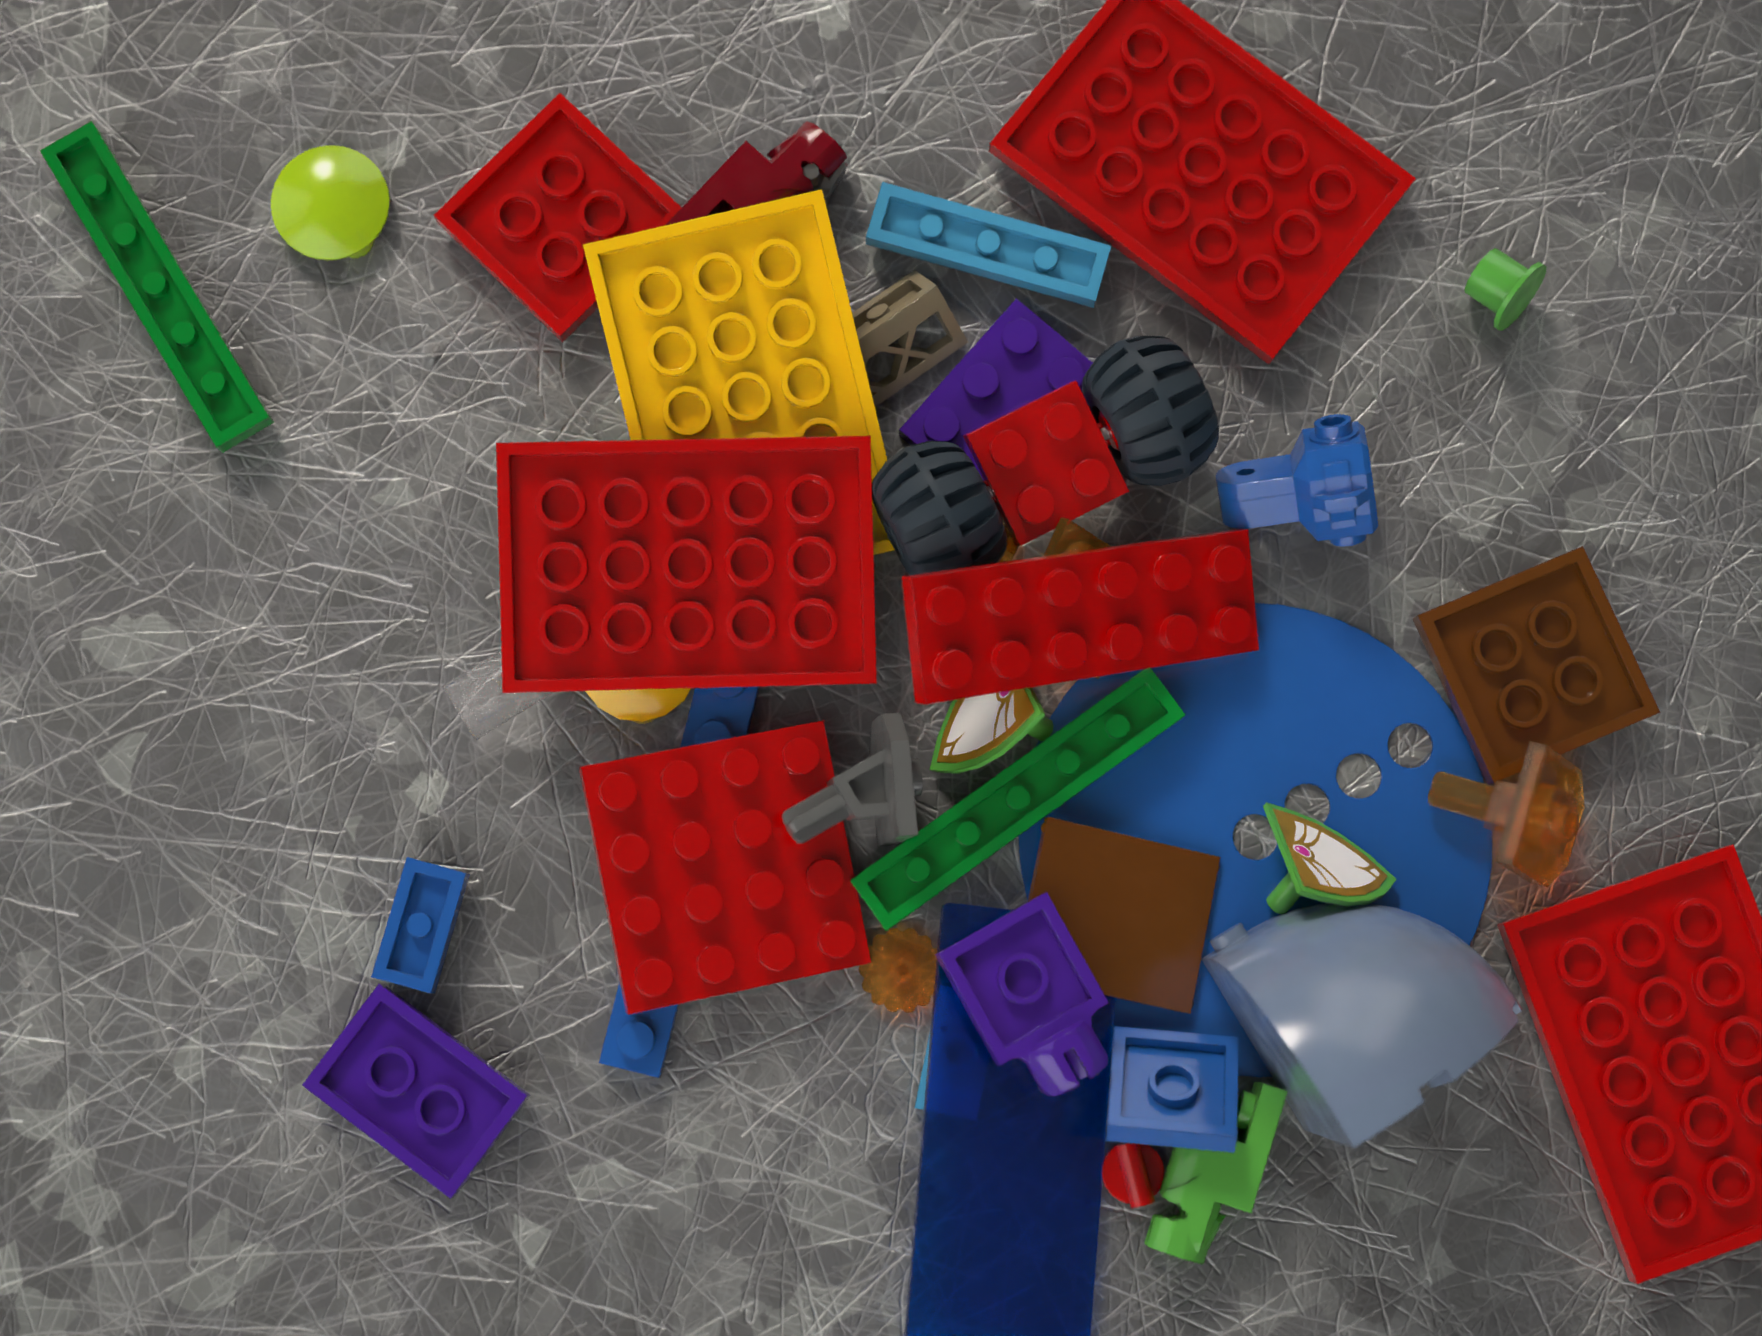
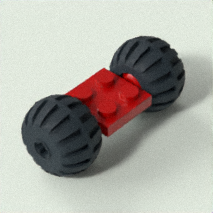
M1140 335L1114 343L1100 354L1088 369L1083 378L1082 391L1076 380L1071 381L963 435L984 481L969 456L954 443L926 441L901 449L884 463L872 482V499L888 538L908 574L916 575L999 563L1006 551L1007 538L997 507L1016 546H1022L1129 492L1122 475L1132 483L1145 486H1163L1179 482L1190 476L1208 460L1219 440L1217 414L1209 392L1203 383L1204 381L1198 370L1195 369L1193 362L1179 345L1163 336Z

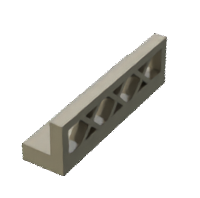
M916 270L904 276L852 313L865 369L868 359L880 351L895 354L891 373L879 382L869 381L875 407L968 343L938 286ZM933 314H936L947 335L927 349L913 347L912 343L917 325ZM897 339H899V343H898V344L893 343L894 341H896Z

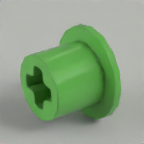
M1494 248L1482 258L1471 273L1465 286V293L1496 313L1494 327L1503 331L1529 305L1543 282L1547 266L1537 262L1528 269L1499 249Z

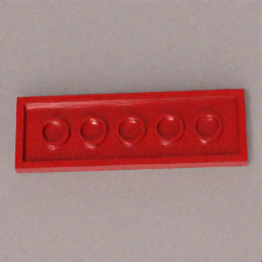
M1232 529L902 576L915 703L933 704L1259 650L1248 529Z

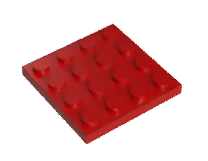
M824 720L579 767L626 1014H634L871 963L858 892L850 881L854 878L844 821L807 842L798 844L789 835L782 820V814L785 810L827 787L826 782L835 777Z

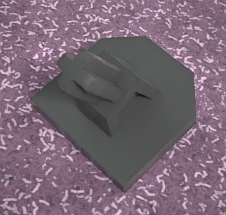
M901 713L881 714L871 722L869 758L826 782L827 787L788 808L782 814V820L787 832L798 844L807 842L845 819L848 821L875 819L877 847L897 845L918 835L915 796L922 794V768L918 758L911 759L909 737Z

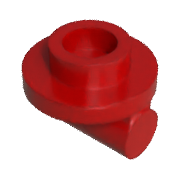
M1120 1142L1113 1146L1103 1159L1101 1167L1102 1181L1107 1191L1114 1198L1123 1203L1130 1204L1131 1208L1149 1205L1155 1202L1154 1196L1161 1188L1164 1179V1165L1159 1154L1151 1146Z

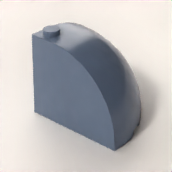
M1321 903L1297 908L1283 915L1274 916L1248 931L1245 930L1242 923H1239L1210 940L1209 942L1215 951L1201 959L1272 1075L1278 1088L1288 1091L1286 1101L1303 1129L1353 1148L1423 1104L1425 1100L1418 1089L1427 1083L1430 1088H1435L1452 1082L1480 1061L1509 1034L1518 1022L1516 1014L1522 1012V1007L1501 976L1477 951L1461 938L1419 915L1394 907L1372 903L1356 906Z

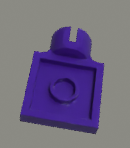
M1047 892L935 954L997 1066H1001L1011 1059L1018 1058L1027 1065L1041 1092L1047 1096H1057L1079 1087V1082L1074 1073L1080 1080L1087 1076L1091 1080L1108 1065V1055L1092 1028V1015L1109 1002Z

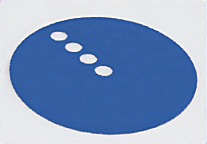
M1255 603L1258 651L1151 668L1185 713V716L1046 816L1220 857V869L1217 873L1201 959L1215 951L1209 941L1227 929L1242 923L1245 930L1248 931L1270 918L1280 915L1273 911L1266 901V898L1288 873L1278 844L1274 851L1266 858L1259 860L1249 859L1240 854L1233 842V831L1238 821L1245 816L1256 814L1267 818L1263 809V805L1266 802L1285 808V800L1288 793L1294 787L1301 784L1314 785L1320 788L1327 796L1329 813L1323 822L1324 825L1342 834L1370 854L1397 879L1382 898L1371 902L1372 904L1394 907L1419 915L1444 927L1465 941L1469 946L1478 928L1487 899L1492 868L1493 836L1490 807L1483 776L1457 718L1440 694L1416 668L1393 649L1368 633L1341 620L1311 610L1280 604ZM1144 669L1077 680L1064 695L1049 718L1053 721L1054 725L1050 736ZM1416 724L1429 734L1432 742V752L1429 759L1423 765L1416 768H1406L1397 764L1390 756L1388 739L1391 732L1399 725ZM1038 740L1036 746L1041 744L1043 741ZM1351 754H1364L1376 762L1380 769L1381 780L1379 787L1371 796L1353 798L1341 790L1337 783L1336 772L1340 762L1345 757ZM1044 819L1018 837L1020 869L1027 901L1042 834L1041 825L1044 823ZM1300 896L1289 911L1326 902ZM1202 960L1200 962L1193 999L1194 1006L1191 1009V1014L1105 996L1109 1003L1096 1011L1113 1027L1239 1037L1238 1076L1272 1077Z

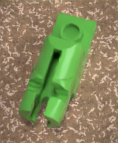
M1254 1082L1251 1093L1244 1090L1241 1092L1237 1103V1128H1239V1133L1236 1139L1235 1152L1173 1147L1159 1194L1164 1199L1178 1206L1180 1212L1177 1215L1172 1214L1170 1216L1154 1214L1144 1242L1146 1246L1204 1265L1207 1252L1226 1216L1219 1213L1222 1204L1248 1213L1252 1212L1287 1096V1090L1261 1082Z

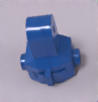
M1334 414L1317 419L1314 422V428L1302 429L1291 453L1288 455L1237 462L1220 469L1215 476L1222 521L1224 525L1231 528L1250 529L1299 521L1317 541L1330 540L1331 544L1335 546L1345 547L1357 545L1365 541L1367 538L1366 534H1373L1378 527L1365 428L1358 421L1352 422L1351 417L1348 415Z

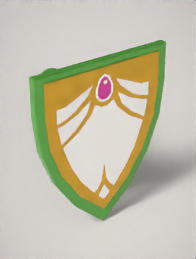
M1032 687L953 700L937 737L930 771L957 774L980 768L1004 755L1027 734L1039 741L1046 740L1053 731V721L1045 717L1042 706Z
M1266 802L1263 805L1288 869L1285 877L1266 898L1268 906L1276 913L1281 915L1287 913L1300 896L1343 906L1367 905L1382 898L1397 880L1370 854L1323 823Z

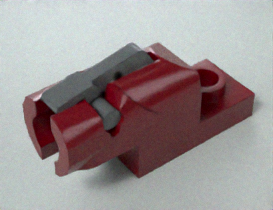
M806 121L795 133L767 153L770 160L745 141L666 225L821 189L826 202L846 173V166L848 165L844 162L847 159L846 153L830 135L809 121Z

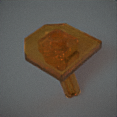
M1529 742L1517 784L1496 780L1495 786H1491L1441 771L1437 772L1433 777L1428 793V803L1436 808L1484 821L1483 828L1502 833L1494 861L1531 884L1549 887L1568 866L1585 809L1582 770L1548 745Z

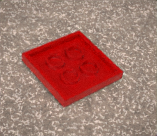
M559 93L433 216L437 223L563 343L598 309L583 244L665 226L682 207L569 100Z

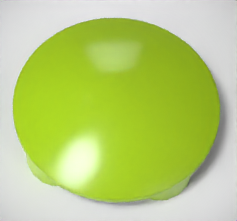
M336 145L312 148L292 159L277 177L271 195V214L281 237L297 252L318 260H340L348 257L360 258L365 256L372 249L374 240L384 228L390 208L388 186L378 167L362 153L351 148Z

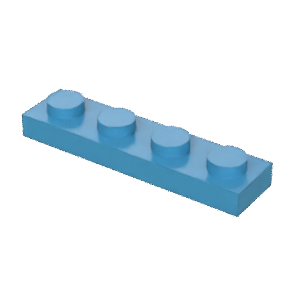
M885 182L881 184L866 234V245L1094 308L1111 249V245Z

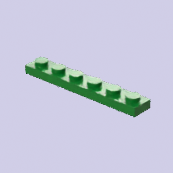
M90 121L41 149V154L216 448L224 453L273 424L274 420L98 127Z
M1151 668L1142 670L919 830L918 835L905 840L850 880L887 932L1180 721L1185 716V713Z

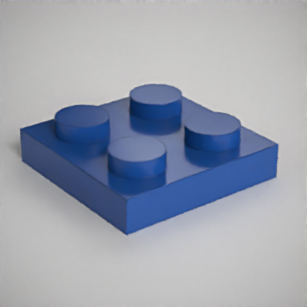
M1114 1026L1106 1141L1235 1152L1237 1139L1239 1037Z

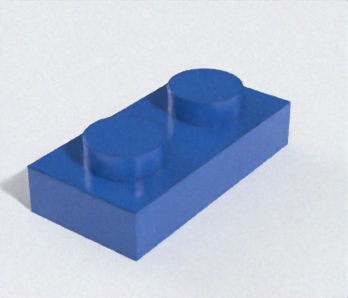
M406 858L372 972V978L435 994L470 874L417 859Z

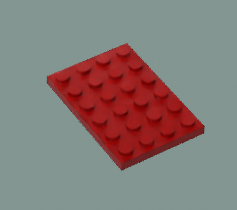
M1107 0L989 144V152L1268 365L1416 179L1179 0Z
M871 436L496 443L503 693L877 683Z
M1734 844L1711 850L1497 924L1629 1281L1639 1284L1762 1240V917Z

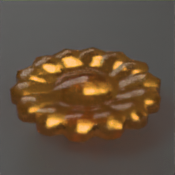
M892 928L886 935L878 934L873 938L872 946L868 947L871 963L859 965V973L864 977L861 984L865 992L871 993L872 1002L876 1005L884 1004L889 1012H896L902 1009L906 1013L913 1012L917 1005H928L931 995L938 993L939 979L944 975V970L935 956L940 951L932 947L931 939L926 935L918 936L916 930L908 928L903 932L898 928Z

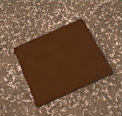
M1045 817L1044 823L1041 825L1042 834L1028 901L1045 892L1048 893L1105 996L1191 1014V1009L1194 1006L1193 999L1215 883L1220 869V857L1052 817Z

